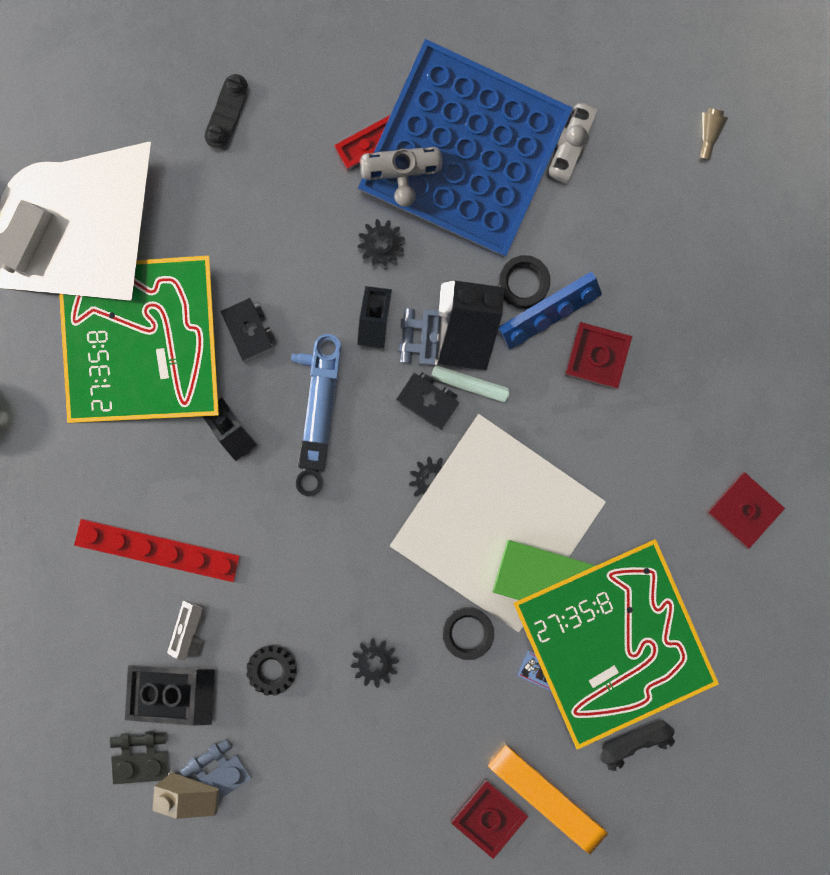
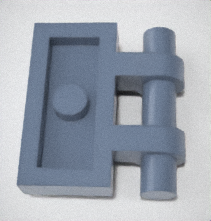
M404 309V319H401L400 327L403 328L402 343H399L398 352H401L400 363L411 364L412 353H420L419 364L435 365L439 310L423 309V320H416L415 309ZM414 329H422L421 344H413Z
M227 739L219 744L214 743L208 747L209 751L198 758L193 757L186 766L180 769L184 777L188 778L192 774H196L199 779L197 780L198 782L220 789L219 800L252 778L238 754L229 760L224 755V753L232 749ZM216 760L220 766L207 774L203 767Z

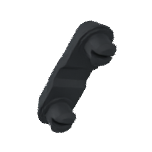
M232 74L224 81L217 104L206 128L205 141L213 148L223 147L227 143L239 116L248 88L246 79L240 74Z
M660 720L608 742L602 747L601 761L607 764L609 770L617 771L616 767L621 769L624 766L625 762L623 759L634 755L639 749L650 748L657 744L661 749H667V745L672 747L675 743L673 739L674 728L665 721Z

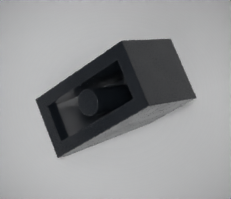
M365 286L359 318L357 345L385 347L392 289Z
M220 398L218 400L219 415L202 417L220 444L237 461L242 456L248 454L257 444L226 401Z

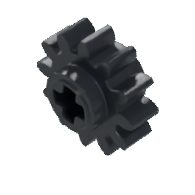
M376 219V227L374 228L369 224H365L368 233H359L358 235L365 242L357 247L358 250H366L362 256L363 260H368L370 257L373 258L372 267H375L378 261H382L383 267L387 268V260L391 259L394 263L398 262L395 253L404 254V249L398 246V244L404 243L405 237L396 236L400 232V227H395L393 230L390 229V220L385 223V226H381L379 219ZM378 238L381 241L385 239L388 240L386 242L387 247L385 249H383V247L381 246L378 248L375 247L377 246L376 240Z
M428 457L427 465L425 466L418 461L419 472L410 471V474L416 477V481L410 482L409 486H417L418 488L414 493V497L425 494L430 484H425V480L429 478L430 473H435V477L442 469V458L438 459L437 464H433L431 457Z
M372 638L370 647L360 643V648L363 652H353L352 654L355 658H358V662L351 664L352 668H359L355 678L358 679L364 676V686H367L370 680H374L375 687L379 688L381 679L389 684L390 678L388 674L395 675L398 673L392 667V664H397L399 659L391 658L395 648L386 650V640H383L380 646H376V641ZM375 656L380 657V663H383V666L376 667L375 670L369 668L371 664L367 663L368 659H374Z

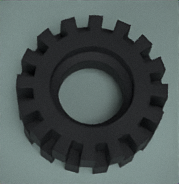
M270 645L261 647L251 655L247 663L246 676L249 678V684L255 688V691L261 692L266 696H275L285 692L296 678L297 667L295 658L282 646ZM267 660H276L281 664L282 675L279 679L269 681L263 677L261 667Z

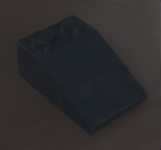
M456 280L441 284L435 365L487 370L503 314L505 287Z
M128 665L125 720L191 726L212 725L215 669Z

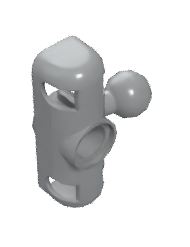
M578 103L573 107L548 168V173L553 179L568 184L577 159H581L590 136H588L598 108L585 103ZM576 112L585 116L587 120L574 118ZM557 161L566 166L567 169L561 170L555 168L554 165Z
M437 147L366 153L360 158V169L363 179L397 178L398 189L395 191L394 198L403 207L412 205L416 199L414 189L409 186L408 177L436 174L443 166L442 153ZM398 156L406 158L408 168L405 170L399 169L395 164V158ZM427 166H436L435 171L425 172ZM382 171V175L380 177H371V172Z

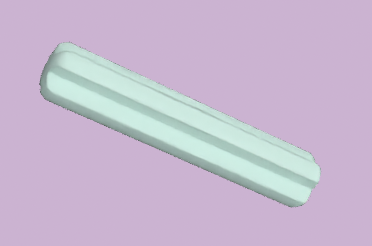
M435 366L432 371L431 378L435 381L501 402L508 400L510 389L441 366Z

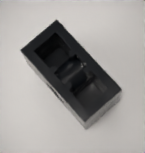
M248 298L220 311L244 363L274 350L272 343L276 342L271 328H265L261 321V318H264L265 315L259 302L254 304L251 298ZM248 323L253 327L257 326L253 329L254 335L252 336L248 333H243L247 330L246 324Z
M414 372L397 397L396 402L442 431L460 403L456 400L458 395L446 387L440 390L434 386L435 380L427 374L421 372L418 375ZM433 393L435 395L434 401L437 403L425 406V400L422 396L424 394L429 396Z

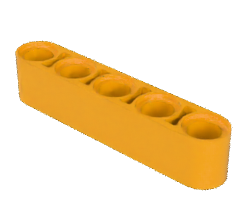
M505 745L488 765L494 773L588 854L591 855L609 834L509 746Z

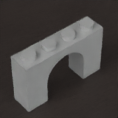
M20 199L8 226L0 234L1 269L12 274L15 273V270L26 272L54 214L29 201Z

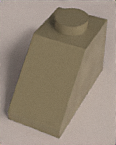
M171 773L154 786L152 810L175 819L215 816L218 811L220 789Z

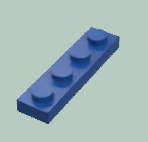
M589 272L499 326L498 329L509 350L524 343L530 337L547 329L552 324L601 296L602 292L597 278L592 272Z

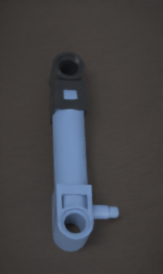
M323 334L317 338L314 344L313 355L293 353L291 356L292 362L311 365L309 398L298 461V468L304 469V471L300 472L296 479L298 492L307 497H315L323 491L324 479L320 471L326 472L330 447L329 437L342 358V345L339 339L332 334ZM332 342L336 345V350L332 355L326 356L321 353V347L324 343ZM307 476H314L317 479L318 484L313 491H306L303 487V480Z

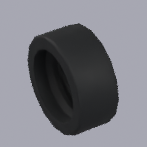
M520 255L511 258L503 266L499 275L498 286L505 287L504 299L508 304L517 308H530L545 298L550 288V274L541 260L529 255ZM521 266L533 268L540 278L538 291L533 296L527 298L514 295L508 285L511 272Z
M463 607L453 611L446 618L442 628L443 641L446 648L455 657L463 660H474L482 657L491 648L494 641V628L491 620L482 611L473 607ZM465 617H472L478 620L484 629L482 643L472 650L458 647L452 638L454 624Z

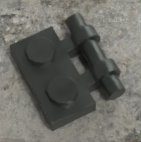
M154 731L145 732V735L130 736V733H122L119 737H110V748L121 747L122 755H113L111 757L113 784L161 781L169 775L168 752L156 751V745L166 744V734H155ZM146 746L147 753L132 754V747Z

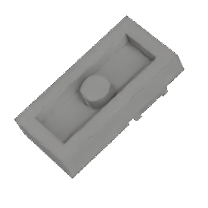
M183 601L167 652L168 654L185 661L187 656L199 657L203 641L193 637V634H195L196 629L202 622V607Z

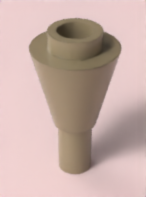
M708 108L707 113L702 112L703 145L700 154L702 159H711L714 143H716L728 120V117L723 116L724 111Z

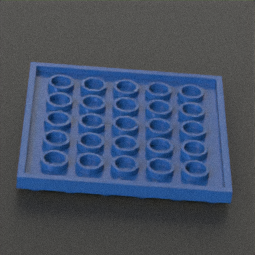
M424 39L374 153L399 149L437 147L442 153V169L436 174L408 177L409 186L414 189L416 194L414 203L408 207L400 206L395 201L394 194L396 189H398L397 178L365 180L362 178L357 189L506 257L573 107L432 41ZM402 156L395 158V164L399 169L405 170L408 168L406 158ZM427 166L425 172L435 171L436 166ZM382 171L371 172V177H380L382 175Z

